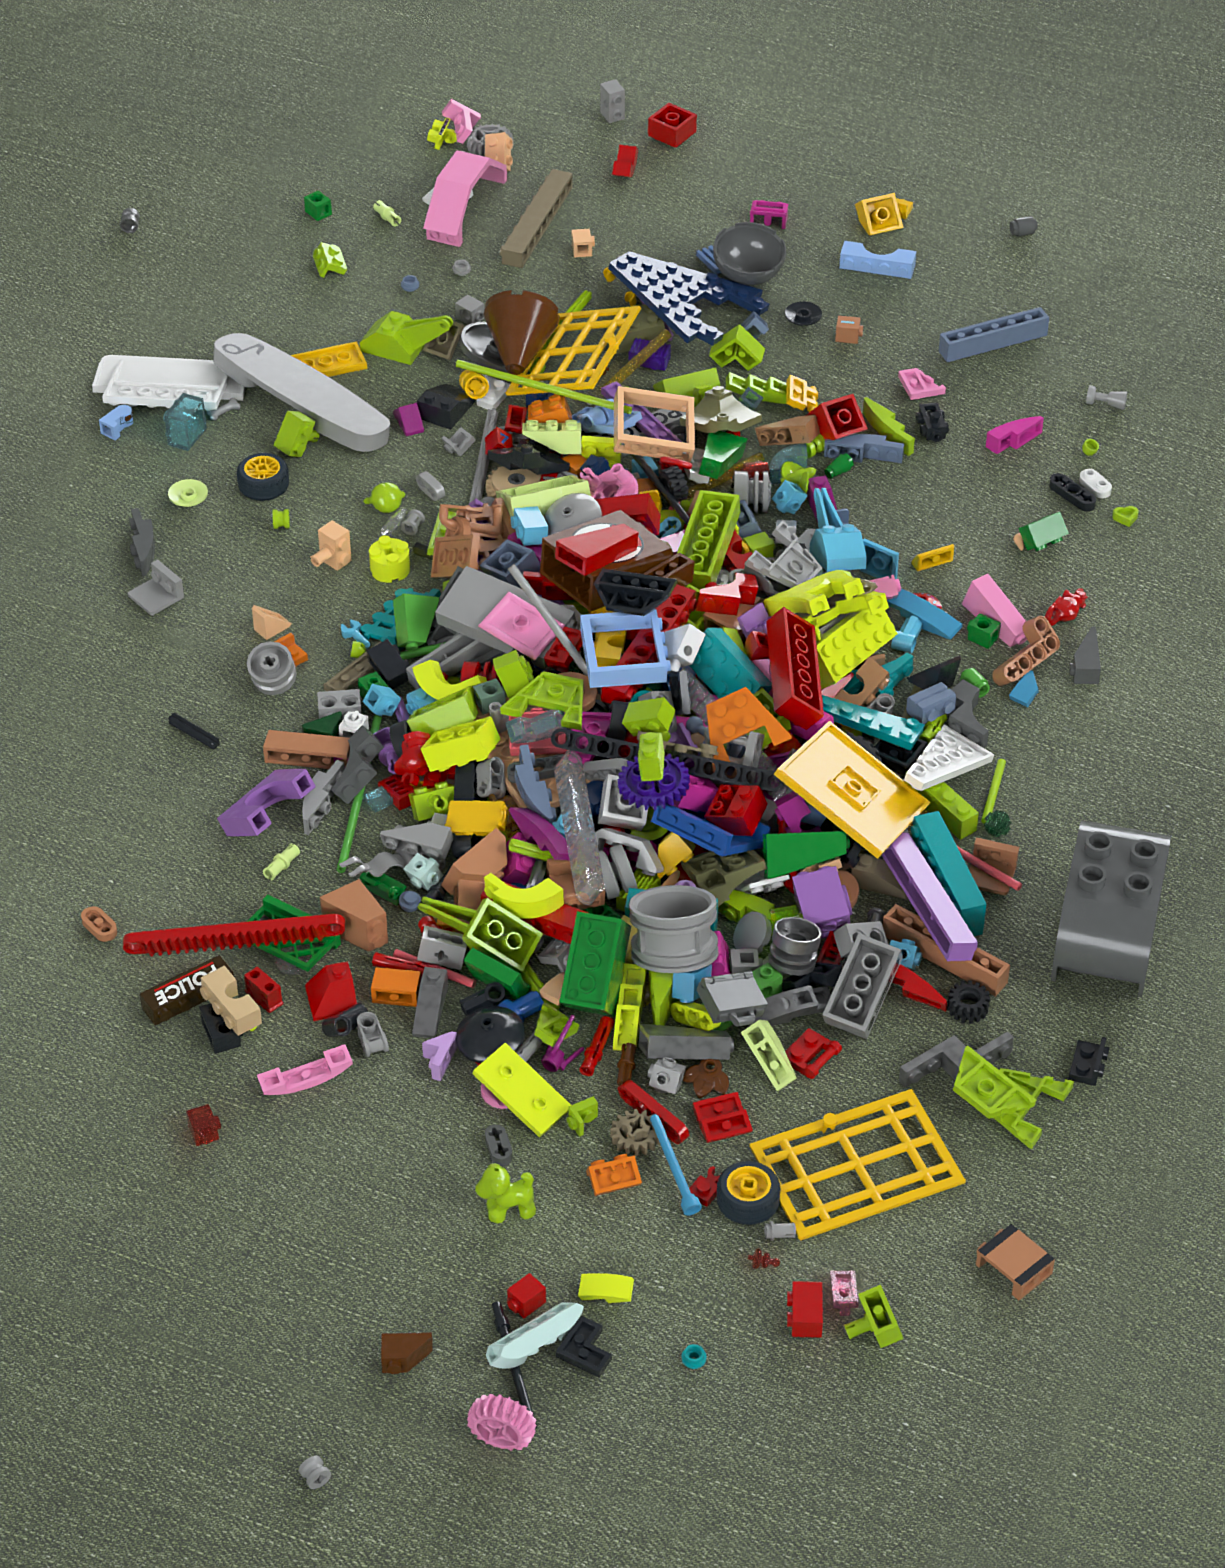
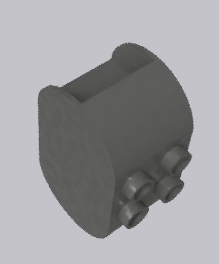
M1081 820L1061 912L1051 981L1056 982L1058 971L1062 969L1139 984L1138 997L1142 998L1171 835Z

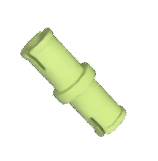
M380 200L376 201L380 206L375 203L373 208L380 214L381 218L390 222L394 227L398 226L395 221L400 224L401 217L394 213L390 206H386Z
M291 843L281 854H276L273 861L264 868V876L267 879L274 880L282 870H286L290 866V862L300 854L298 846Z

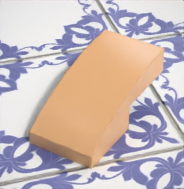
M564 972L553 977L540 989L541 998L558 1006L561 1004L559 1001L565 976Z

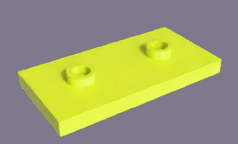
M506 1043L473 1070L472 1074L539 1138L569 1112L571 1104Z

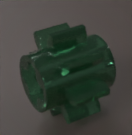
M995 810L994 813L989 812L984 818L986 820L984 824L985 830L993 837L999 838L1002 834L1006 836L1011 830L1009 827L1012 823L1010 817L1003 811Z

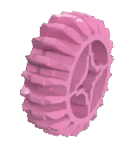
M489 1394L488 1396L482 1395L480 1398H476L468 1412L467 1426L471 1429V1433L477 1435L478 1440L485 1441V1444L501 1449H509L510 1451L514 1448L522 1450L523 1447L528 1446L534 1437L536 1419L532 1417L533 1413L531 1411H527V1406H521L519 1401H513L510 1397L504 1398L501 1394L498 1396Z

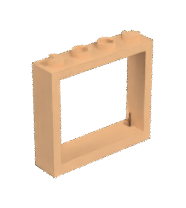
M618 386L614 397V452L654 458L666 456L691 462L695 451L694 397ZM624 403L686 412V443L624 434Z

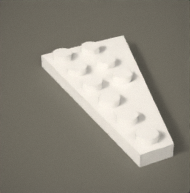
M944 724L935 739H932L925 748L922 756L920 755L917 762L908 770L904 781L911 784L912 788L922 791L992 762L994 754Z

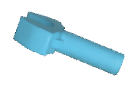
M350 620L351 628L341 624L343 638L353 637L357 642L363 643L366 649L370 647V642L360 633L361 624L358 621Z

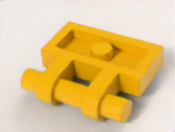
M790 375L787 378L786 404L802 411L807 407L809 412L818 406L816 387H807V381Z

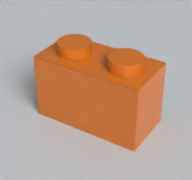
M376 967L371 985L372 1003L417 1007L421 972Z

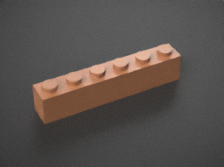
M895 904L883 917V929L886 938L902 942V939L915 941V946L920 948L923 958L967 982L968 980L972 981L973 985L976 982L980 983V987L984 985L986 991H989L995 997L1007 985L1010 964L978 947L974 952L972 960L947 961L918 915Z

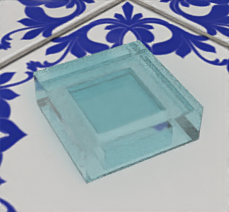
M382 786L363 794L364 801L374 812L393 804V798Z

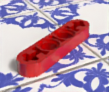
M627 1080L618 1086V1093L621 1098L633 1109H637L639 1114L646 1110L647 1116L652 1114L659 1116L667 1137L674 1143L680 1144L689 1137L690 1134L685 1124L633 1081Z

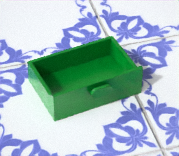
M473 947L464 959L474 978L487 985L492 982L502 984L505 989V995L514 1000L526 995L531 988V985L524 982L520 973Z

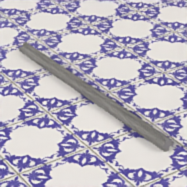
M495 408L492 410L488 409L469 504L475 498L479 501L482 500L490 460L487 458L488 455H486L485 437L496 428L499 412Z

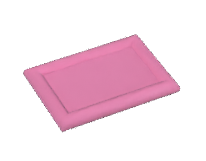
M508 592L478 625L479 628L534 661L556 637L536 607L511 592ZM556 620L561 629H563L565 624Z

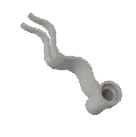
M397 849L395 854L381 852L368 863H363L358 857H351L339 863L340 867H346L352 863L359 862L362 865L348 874L350 877H354L365 870L369 871L374 877H379L390 867L400 866L405 868L414 855Z

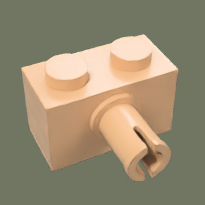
M331 520L318 530L320 551L312 555L310 560L316 567L326 563L338 571L352 561L349 530Z

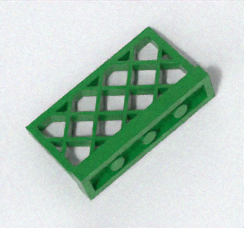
M267 894L262 899L263 906L247 922L259 921L263 915L271 919L312 915ZM340 935L323 937L322 941L314 938L313 942L305 939L304 943L297 939L294 944H292L291 940H288L286 944L278 942L277 945L270 943L268 946L261 943L257 948L309 972L331 948L337 949L341 945ZM321 942L324 945L313 948L312 943ZM310 944V949L297 951V945ZM294 946V951L285 953L280 949ZM312 955V958L307 963L298 958Z

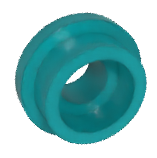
M692 1344L683 1350L681 1360L686 1367L697 1369L706 1363L707 1355L701 1346Z

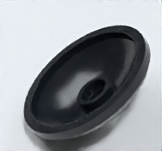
M487 1006L469 1013L460 1022L456 1030V1043L459 1051L464 1057L477 1063L485 1061L504 1043L517 1052L525 1037L524 1024L519 1015L511 1009L501 1006Z

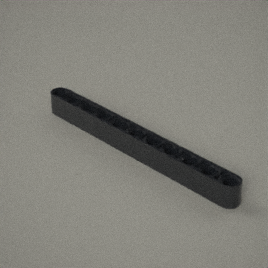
M563 728L556 729L551 735V741L555 747L611 759L622 758L634 762V757H638L639 744ZM561 733H565L567 741L561 745L558 737ZM582 737L588 739V746L584 749L579 746V741ZM604 741L609 743V750L606 753H602L600 750V745ZM628 745L631 750L630 755L623 757L621 749ZM664 749L665 755L671 754L673 759L678 757L679 763H685L687 759L692 758L694 767L688 770L690 775L739 785H758L761 789L774 792L781 791L786 785L780 780L778 787H771L770 778L775 776V771ZM712 762L715 764L716 770L713 774L709 775L706 772V765ZM730 767H735L737 770V775L733 779H729L727 776V770ZM752 771L758 773L759 778L756 783H750L748 780V776Z

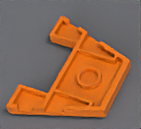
M747 687L706 705L710 745L718 746L717 752H719L718 756H713V759L731 762L724 744L763 726L766 727L774 747L792 739L789 732ZM712 763L713 772L716 770L714 763Z

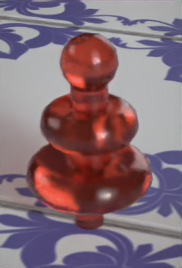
M759 1248L755 1250L753 1255H748V1260H752L754 1269L759 1268L760 1263H762L763 1268H767L769 1264L778 1267L781 1263L778 1258H770L769 1253H764L762 1256V1251Z

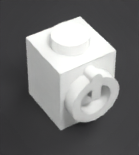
M348 711L339 725V737L350 738L362 725L369 730L368 716L360 714L359 711Z

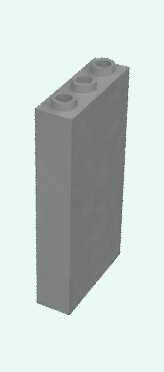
M466 566L435 611L437 624L502 652L509 653L514 649L513 647L479 628L478 625L508 592L513 593L531 605L533 603L523 589ZM538 596L553 618L565 624V627L576 628L575 611ZM556 637L535 661L531 659L533 665L544 670L548 667L544 656L556 640Z

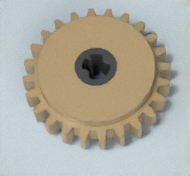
M503 466L498 467L486 479L487 497L497 498L495 491L540 482L542 474L537 475L528 469L509 470Z

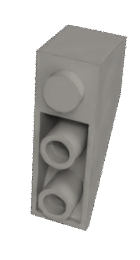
M434 823L381 831L380 833L383 846L389 849L403 850L412 855L419 853L427 858L431 857L434 860L439 859L445 861L453 841L451 827Z

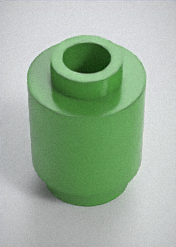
M975 668L966 669L962 672L960 681L965 680L979 688V698L988 693L990 689L988 681Z

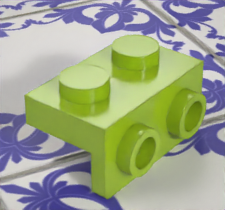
M321 242L318 248L314 250L313 258L320 277L324 278L328 270L343 275L346 273L347 267L338 246Z

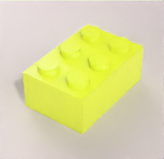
M489 716L435 731L421 747V751L430 772L435 770L442 772L454 765L461 767L473 760L479 762L487 759L489 753L496 748L495 746L501 738L492 717Z

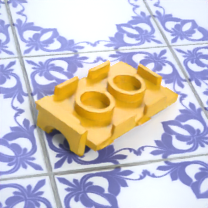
M450 801L444 826L451 827V831L455 835L469 836L476 834V836H487L495 828L505 831L509 809L504 801Z

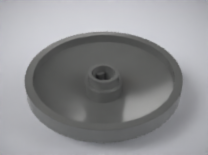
M475 322L467 325L462 330L459 344L464 354L480 366L509 373L503 364L487 323Z

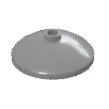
M584 493L565 495L556 500L544 516L548 525V536L602 517V510L598 502L590 495Z

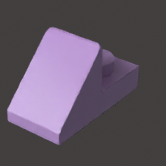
M451 1031L422 1043L423 1057L430 1059L429 1068L432 1072V1079L441 1081L457 1049V1032Z

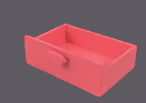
M532 708L531 712H524L521 718L509 716L510 755L519 756V747L521 745H528L530 753L533 752L534 755L566 754L567 749L555 747L551 741V735L556 729H566V727H561V720L565 712L544 711L543 708ZM561 733L558 737L561 745L566 743L565 733Z

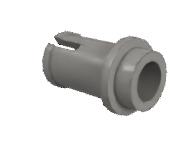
M770 1221L764 1227L765 1238H770V1241H774V1238H795V1223L774 1224L773 1221Z

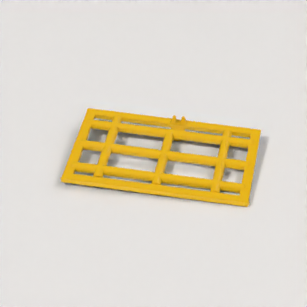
M631 306L558 313L560 315L559 321L563 320V322L553 332L555 335L547 348L543 349L542 347L526 370L517 376L535 381L551 380L550 385L568 390L594 389L613 355L616 354V350H619V345L639 314L641 307ZM625 314H628L626 319H622ZM615 315L613 320L597 321L598 317ZM589 318L587 322L571 323L573 319ZM621 327L615 336L614 332L616 328ZM608 328L597 345L581 346L591 329ZM582 330L572 347L555 348L566 331ZM607 343H609V348L607 349L597 368L592 369L595 363L597 362L598 358L600 357L601 353L603 352L604 348L606 347ZM592 353L583 370L566 371L576 354ZM566 355L556 372L540 373L550 356ZM540 357L532 372L527 374L536 358ZM587 377H591L588 382H584ZM577 378L575 383L558 384L561 379ZM513 382L505 392L506 396L548 393L524 385L519 387L520 384Z
M912 1089L836 1115L827 1113L821 1120L749 1144L757 1162L768 1166L772 1171L774 1169L771 1164L788 1159L798 1179L784 1184L780 1182V1205L790 1223H795L796 1234L800 1241L966 1183V1179ZM908 1102L910 1107L896 1112L892 1109V1106ZM883 1110L885 1116L791 1147L789 1141L819 1131L825 1133L827 1128L834 1130L836 1125ZM915 1115L926 1135L910 1140L899 1120ZM891 1124L901 1141L900 1144L862 1157L857 1155L848 1138ZM839 1141L850 1161L807 1175L797 1155ZM932 1143L943 1163L927 1168L916 1148ZM780 1145L782 1151L765 1155L763 1150ZM907 1152L917 1172L875 1186L864 1166ZM855 1169L866 1189L823 1204L812 1184ZM947 1171L951 1175V1177L937 1182L932 1178V1176ZM921 1180L926 1185L883 1200L880 1195ZM803 1187L813 1208L797 1213L787 1192ZM869 1198L874 1202V1204L834 1218H830L828 1214L834 1210ZM817 1216L822 1221L805 1227L802 1223Z

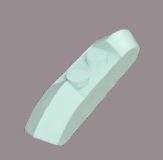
M561 1302L489 1345L486 1357L490 1366L504 1369L517 1367L525 1363L528 1356L536 1354L541 1346L552 1344L557 1341V1338L560 1341L563 1340L582 1315L584 1306L578 1303Z

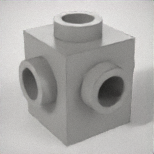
M664 1057L663 1059H658L655 1064L652 1063L650 1065L647 1077H650L649 1086L654 1087L656 1091L661 1093L669 1092L676 1094L681 1087L686 1066L677 1064L672 1058Z

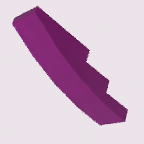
M510 807L508 811L527 841L536 842L541 851H549L554 860H573L576 853L551 823L529 808Z

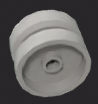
M269 641L259 644L248 655V672L258 691L267 695H278L289 690L294 684L297 675L292 655L286 646L278 642Z
M622 844L610 847L609 853L612 862H609L604 851L591 855L600 886L604 887L608 900L619 897L620 890L617 884L619 881L626 893H628L629 888L638 889Z

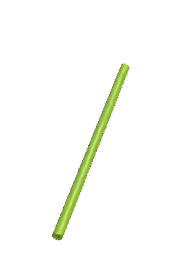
M457 360L456 367L614 410V402L462 360ZM624 405V413L631 414L632 407Z

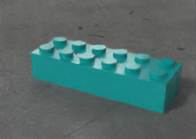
M936 811L914 816L913 826L910 828L912 840L916 843L919 851L933 870V873L959 911L973 936L982 935L987 904L940 812Z

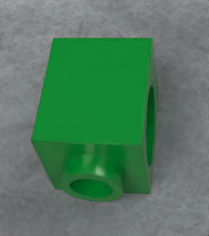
M319 190L304 197L305 212L316 221L332 215L331 200Z
M979 613L967 625L968 640L990 649L999 639L1001 623Z

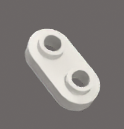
M1094 469L1081 471L1079 482L1084 488L1097 498H1107L1111 495L1112 485Z

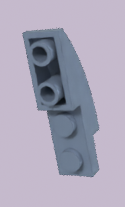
M854 434L837 440L825 439L824 457L835 459L839 454L847 453L854 462L862 463L863 458L902 463L904 444L886 441V436Z
M521 745L519 747L520 765H515L514 772L518 791L527 808L541 815L552 824L553 820H556L555 807L550 805V801H552L551 789H547L545 780L539 781L538 771L533 769V765H535L534 753H530L528 745Z

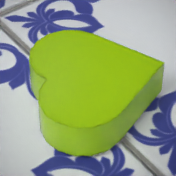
M1134 506L1117 507L1113 510L1112 518L1116 522L1130 527L1137 520L1139 511Z

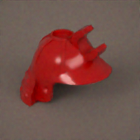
M414 731L403 735L405 739L401 745L403 753L394 764L395 773L402 776L401 782L406 785L411 783L417 786L419 777L430 771L422 754L421 747L431 735L421 731Z

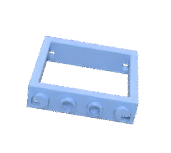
M656 609L645 616L620 612L580 615V632L590 688L667 682V672L671 671L670 660H666L668 659L667 646H663L665 644V633L660 631L663 628L662 618H658ZM652 628L658 663L597 666L592 633Z

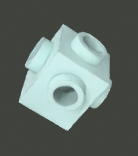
M419 853L403 869L410 878V882L416 888L420 889L422 887L427 891L443 877L438 868L440 866L439 863L433 858L427 859Z

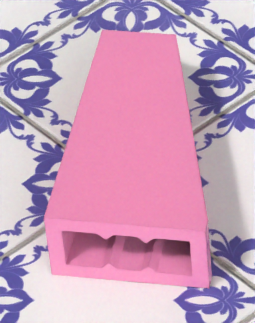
M986 574L973 580L962 605L975 617L980 613L1000 622L999 638L1009 647L1026 642L1027 638L1022 630L1026 620L991 576Z

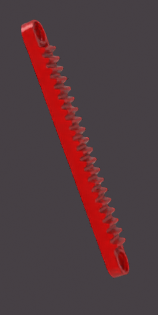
M324 914L132 932L123 937V950L129 954L149 953L150 957H153L155 953L162 956L164 952L171 955L173 951L180 954L182 950L185 953H189L191 949L197 953L200 948H202L203 952H206L208 948L215 951L217 947L224 950L226 946L233 949L235 945L240 949L244 944L250 948L254 943L259 947L261 943L268 946L270 942L277 945L279 941L286 944L288 940H291L292 944H294L297 939L301 943H304L305 939L313 942L314 938L322 941L323 937L343 934L345 932V918L339 914Z

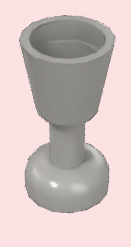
M1089 385L1086 404L1092 405L1095 400L1108 402L1107 404L1124 410L1127 391L1104 394L1096 392V387Z

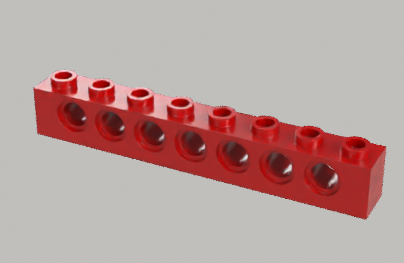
M676 584L670 597L656 609L658 618H662L663 628L660 630L661 632L665 633V631L687 623L690 613L696 610V590ZM652 628L639 631L615 666L658 662ZM644 684L601 687V701L609 704L613 700L629 703L632 696Z

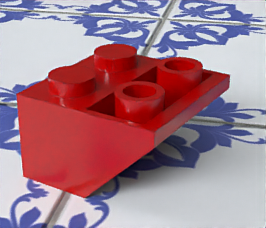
M720 785L705 814V818L730 834L752 836L768 803L758 785Z

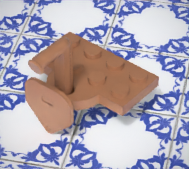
M503 503L492 505L494 509L492 526L469 522L470 514L482 513V509L440 504L439 519L446 527L445 537L435 538L431 578H451L458 566L463 569L468 566L478 570L477 559L481 548L480 536L497 538L500 535ZM448 511L455 512L456 516L448 519Z

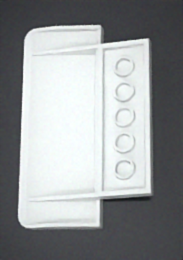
M124 355L104 356L98 365L92 385L93 392L104 393L102 396L103 403H109L110 405H147L151 408L165 406L170 409L183 407L188 410L201 408L207 411L217 409L221 399L230 400L235 398L243 401L246 387L240 385L219 369L213 360Z

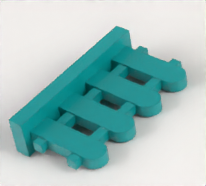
M401 588L395 591V597L403 593L433 597L441 596L440 590L435 588L429 593L425 592L424 594L413 591V588ZM388 600L383 604L386 612L374 613L372 615L374 624H364L360 629L362 635L367 640L373 638L383 642L388 639L392 645L395 644L397 646L393 600Z

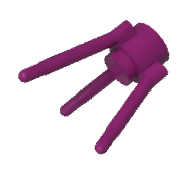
M574 1015L570 1016L554 1047L548 1045L545 1055L541 1059L543 1067L548 1071L556 1072L558 1069L563 1071L572 1060L584 1051V1047H580L564 1060V1053L559 1049L575 1018Z

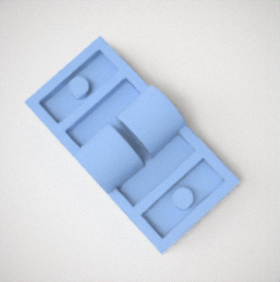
M601 406L585 407L572 415V420H577V423H581V431H584V433L596 432L600 435L607 433L614 436V410ZM632 411L631 414L624 413V430L635 426L636 422L642 419L641 411Z

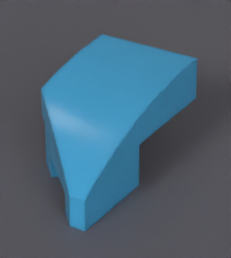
M1032 670L1021 678L1009 694L1011 700L1027 708L1037 693H1039Z

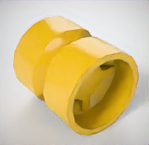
M464 370L461 373L459 384L470 398L480 399L487 394L489 383L482 374L469 370Z

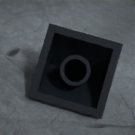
M959 655L907 677V680L923 690L940 682L950 687L954 683L961 657Z

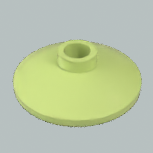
M194 479L178 481L168 491L170 501L183 507L198 505L208 495L206 485Z

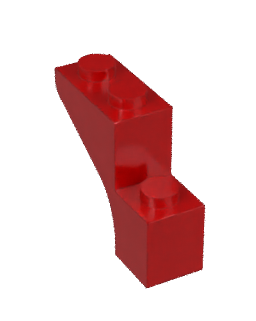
M735 573L734 580L730 584L700 589L696 611L737 616L739 604H755L758 591L756 575Z

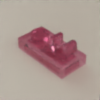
M830 1271L833 1308H840V1316H850V1308H858L859 1302L855 1271Z

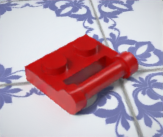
M808 1028L785 1053L793 1069L810 1079H814L819 1074V1070L834 1055H838L842 1051V1046L839 1042L831 1041ZM822 1049L825 1050L813 1064H808Z

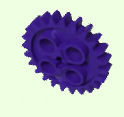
M671 754L664 757L662 780L641 781L638 757L636 756L634 757V762L627 761V766H622V772L618 773L619 793L623 795V800L628 799L629 805L636 802V808L644 805L645 810L649 806H653L654 810L657 809V806L665 809V804L668 803L673 806V800L681 801V796H686V790H689L690 776L688 768H685L684 762L679 763L678 757L672 759ZM655 785L658 786L659 793L656 792Z

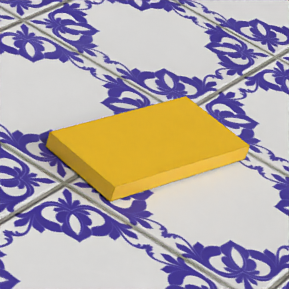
M357 342L291 355L327 377L367 369V362Z

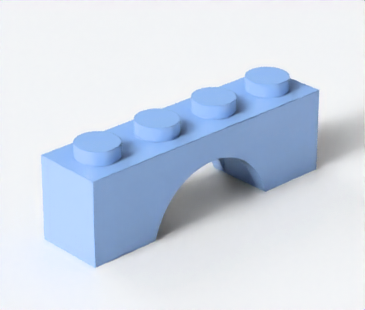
M844 241L840 253L841 269L911 279L915 268L916 251L897 249L891 254L878 255L867 251L863 243Z

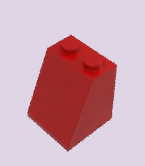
M854 394L821 403L805 415L816 416L820 434L824 439L837 440L868 429Z

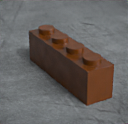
M677 553L643 574L677 579V585L686 586L693 582L695 561L681 553Z

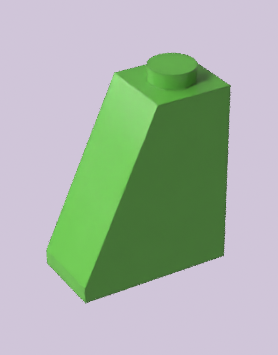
M403 593L393 599L397 647H405L406 650H416L420 645L426 643L439 597Z

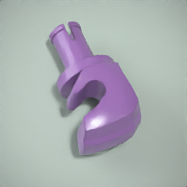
M386 727L374 733L384 746L378 753L380 762L388 766V771L395 774L394 764L399 758L391 743L390 727Z

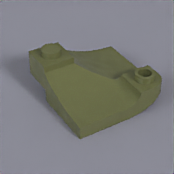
M715 386L713 389L706 391L704 398L694 408V429L705 433L726 430L738 432L762 422V414L742 405L732 395V391L726 390L722 386ZM686 415L680 417V425L685 427Z
M709 850L691 857L686 863L681 861L683 870L696 887L712 893L715 898H718V906L730 900L729 895L743 881L767 869L765 860L754 850L723 857Z

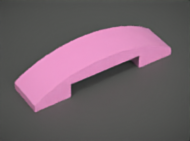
M346 1045L324 1051L325 1058L282 1073L278 1067L258 1074L257 1078L264 1095H282L298 1092L322 1084L339 1075L353 1064Z

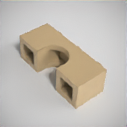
M225 966L201 977L202 988H200L202 997L211 1002L217 1015L220 1014L224 1018L226 1026L229 1029H233L238 1036L262 1024L261 1009L249 994L241 998H233L238 995L237 981Z

